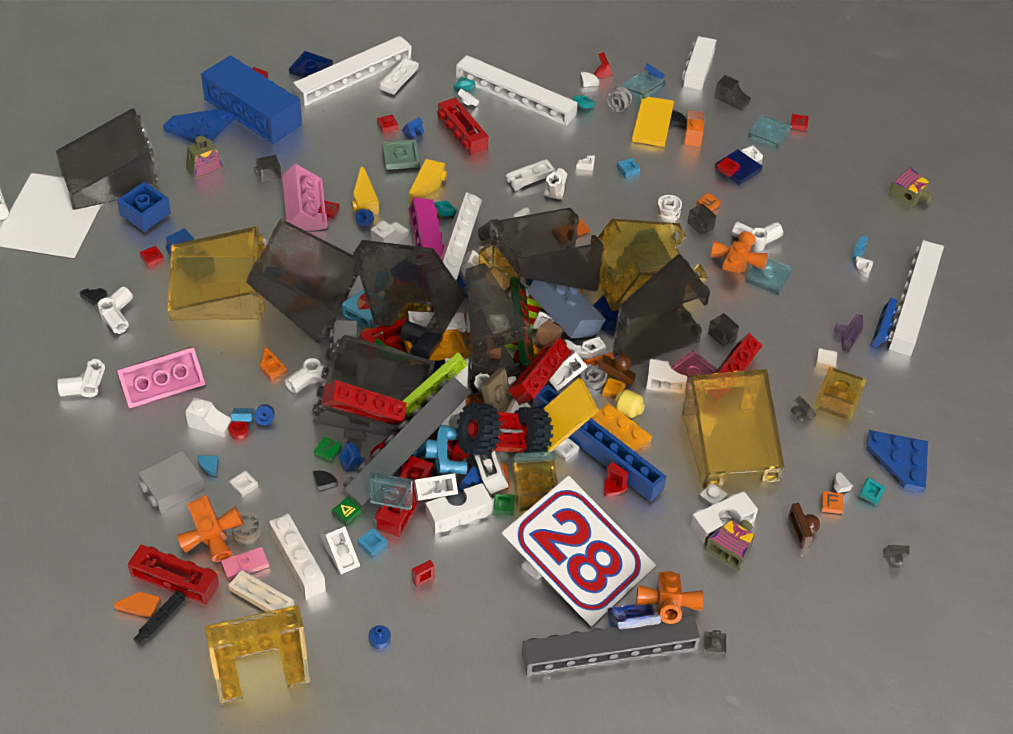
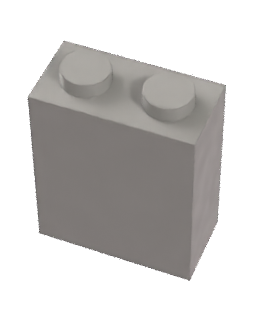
M183 451L138 473L140 478L138 486L142 493L148 494L151 506H156L160 513L205 490L203 478Z

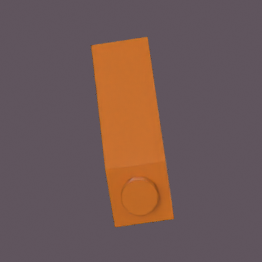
M687 110L684 145L701 147L704 131V114L699 111Z

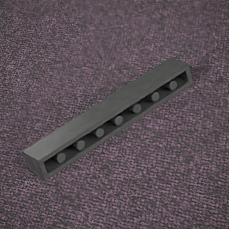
M454 376L449 381L445 379L438 386L440 391L437 394L432 392L425 400L427 404L423 408L419 406L411 414L414 417L410 422L405 420L398 427L400 432L396 436L392 433L384 442L387 445L382 450L378 448L371 455L373 459L369 464L364 462L357 469L359 474L355 478L350 476L343 484L345 488L341 493L361 508L470 395L471 392Z
M682 615L681 620L675 624H667L662 619H657L653 622H637L626 626L616 625L606 629L595 628L587 632L575 631L567 635H551L547 638H530L522 642L521 653L526 675H534L698 649L701 637L694 615Z

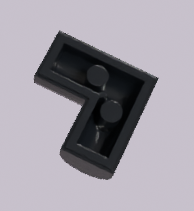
M405 321L400 338L414 343L410 351L411 355L429 360L441 344L443 334L419 324Z

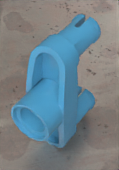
M440 425L437 440L426 439L425 457L435 458L438 474L458 473L466 475L467 461L461 462L447 459L448 440H457L456 436H458L456 428L449 427L448 425Z

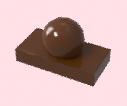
M603 354L599 362V368L629 386H632L635 381L636 373L629 370L632 362L628 355L618 354L612 360Z
M793 503L788 517L801 548L806 549L810 547L813 538L812 534L816 533L820 528V520L813 514L804 515L800 503Z

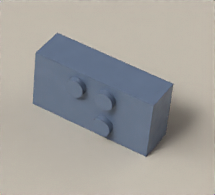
M537 274L528 289L530 295L570 338L596 337L606 321L599 311L579 292L578 287L573 285L563 274Z

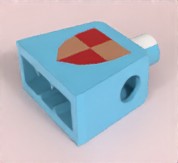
M367 290L360 291L342 303V317L349 321H357V325L363 329L366 327L370 329L375 328L385 313V293L381 290L376 291L374 294Z

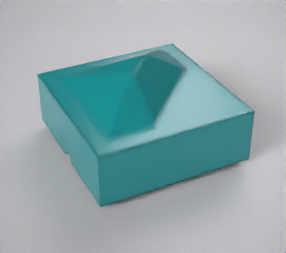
M461 76L453 85V90L459 92L460 89H463L470 93L475 87V81Z
M585 95L573 97V101L578 102L577 105L583 109L593 108L595 105V101Z
M449 201L434 202L437 211L443 217L455 216L457 209Z
M868 477L858 496L876 506L886 487Z

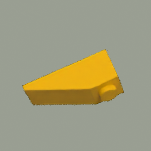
M425 159L409 191V205L413 197L425 198L438 189L443 181H446L447 171H445V163Z
M360 167L353 193L354 201H351L352 210L357 213L360 209H369L373 215L379 214L378 198L365 168Z

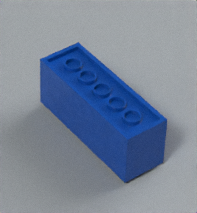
M228 56L201 73L204 100L218 109L234 114L236 121L268 142L275 144L302 126L300 99L233 56Z

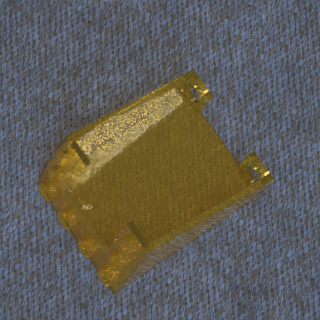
M614 218L609 221L585 256L612 311L696 292L706 282L708 277L702 265L698 264L690 274L677 249L686 238L680 223ZM678 231V232H679V238H678V240L676 241V239H675V233Z
M258 226L171 245L168 314L171 321L261 320V314L265 313V301H263L262 286L259 284V278H262L263 263H266V252L263 234L259 233Z
M767 369L690 376L682 415L702 487L707 488L711 483L717 487L723 486L725 474L763 471L760 479L761 483L781 481L785 467ZM772 472L775 474L774 476H767ZM712 478H719L714 482H709Z
M299 605L204 626L220 704L243 698L235 659L279 649L287 687L310 683L304 626Z

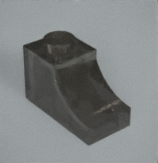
M724 75L717 83L714 98L743 111L750 103L751 97L741 90L738 80Z

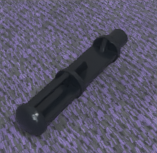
M179 590L175 591L163 606L139 629V633L133 638L134 642L140 645L145 639H149L186 600L185 594Z

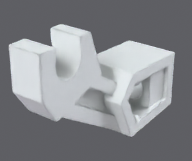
M600 337L584 341L582 346L575 345L568 339L564 340L566 346L570 350L573 349L582 359L600 356L606 352V345Z

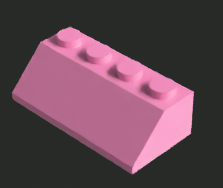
M294 164L282 175L286 223L289 227L300 232L326 229L328 223L327 214L325 213L322 178ZM321 205L322 213H317Z
M194 347L181 349L115 370L129 408L205 385Z

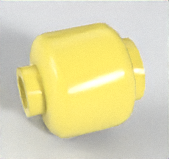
M631 390L620 392L614 403L617 411L629 418L641 415L645 408L643 397Z

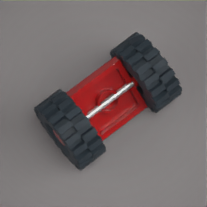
M468 403L467 406L462 408L463 412L459 413L460 419H457V424L459 425L456 428V432H458L456 438L457 441H460L459 447L466 454L488 455L493 453V451L514 452L518 457L539 458L548 452L547 446H551L552 443L550 441V438H553V434H551L553 425H550L552 420L551 417H548L549 413L543 408L520 407L514 413L497 412L498 410L490 404Z

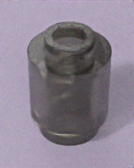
M498 219L488 221L478 229L479 239L485 243L493 241L504 230L502 222Z

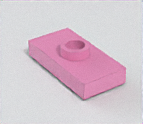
M262 547L221 560L228 581L233 580L241 570L251 574L269 568V563Z

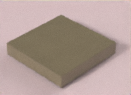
M498 368L480 386L485 404L493 405V408L498 410L497 412H505L513 398L508 392L510 386L505 368Z

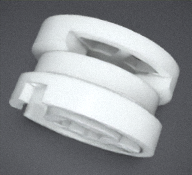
M663 195L658 199L656 214L660 219L675 221L680 217V210L682 208L680 198L674 195Z

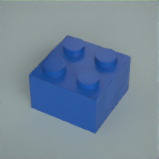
M145 182L117 199L120 216L143 232L171 214L168 197Z

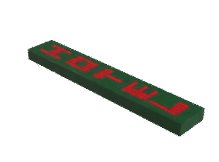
M514 277L510 279L519 360L526 368L535 358L526 288Z

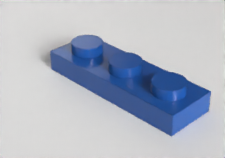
M891 297L883 307L870 344L871 346L878 348L881 343L887 341L889 337L887 331L890 330L893 324L891 319L897 312L895 307L898 300Z

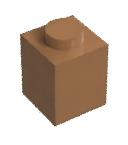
M547 320L539 327L533 342L544 347L545 344L560 338L563 329L559 325Z

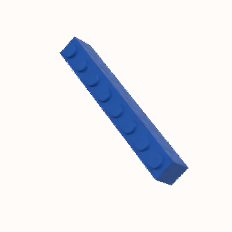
M546 385L534 398L533 407L544 408L559 393L549 385ZM592 418L568 437L606 468L614 462L627 471V484L650 502L664 491L667 476Z

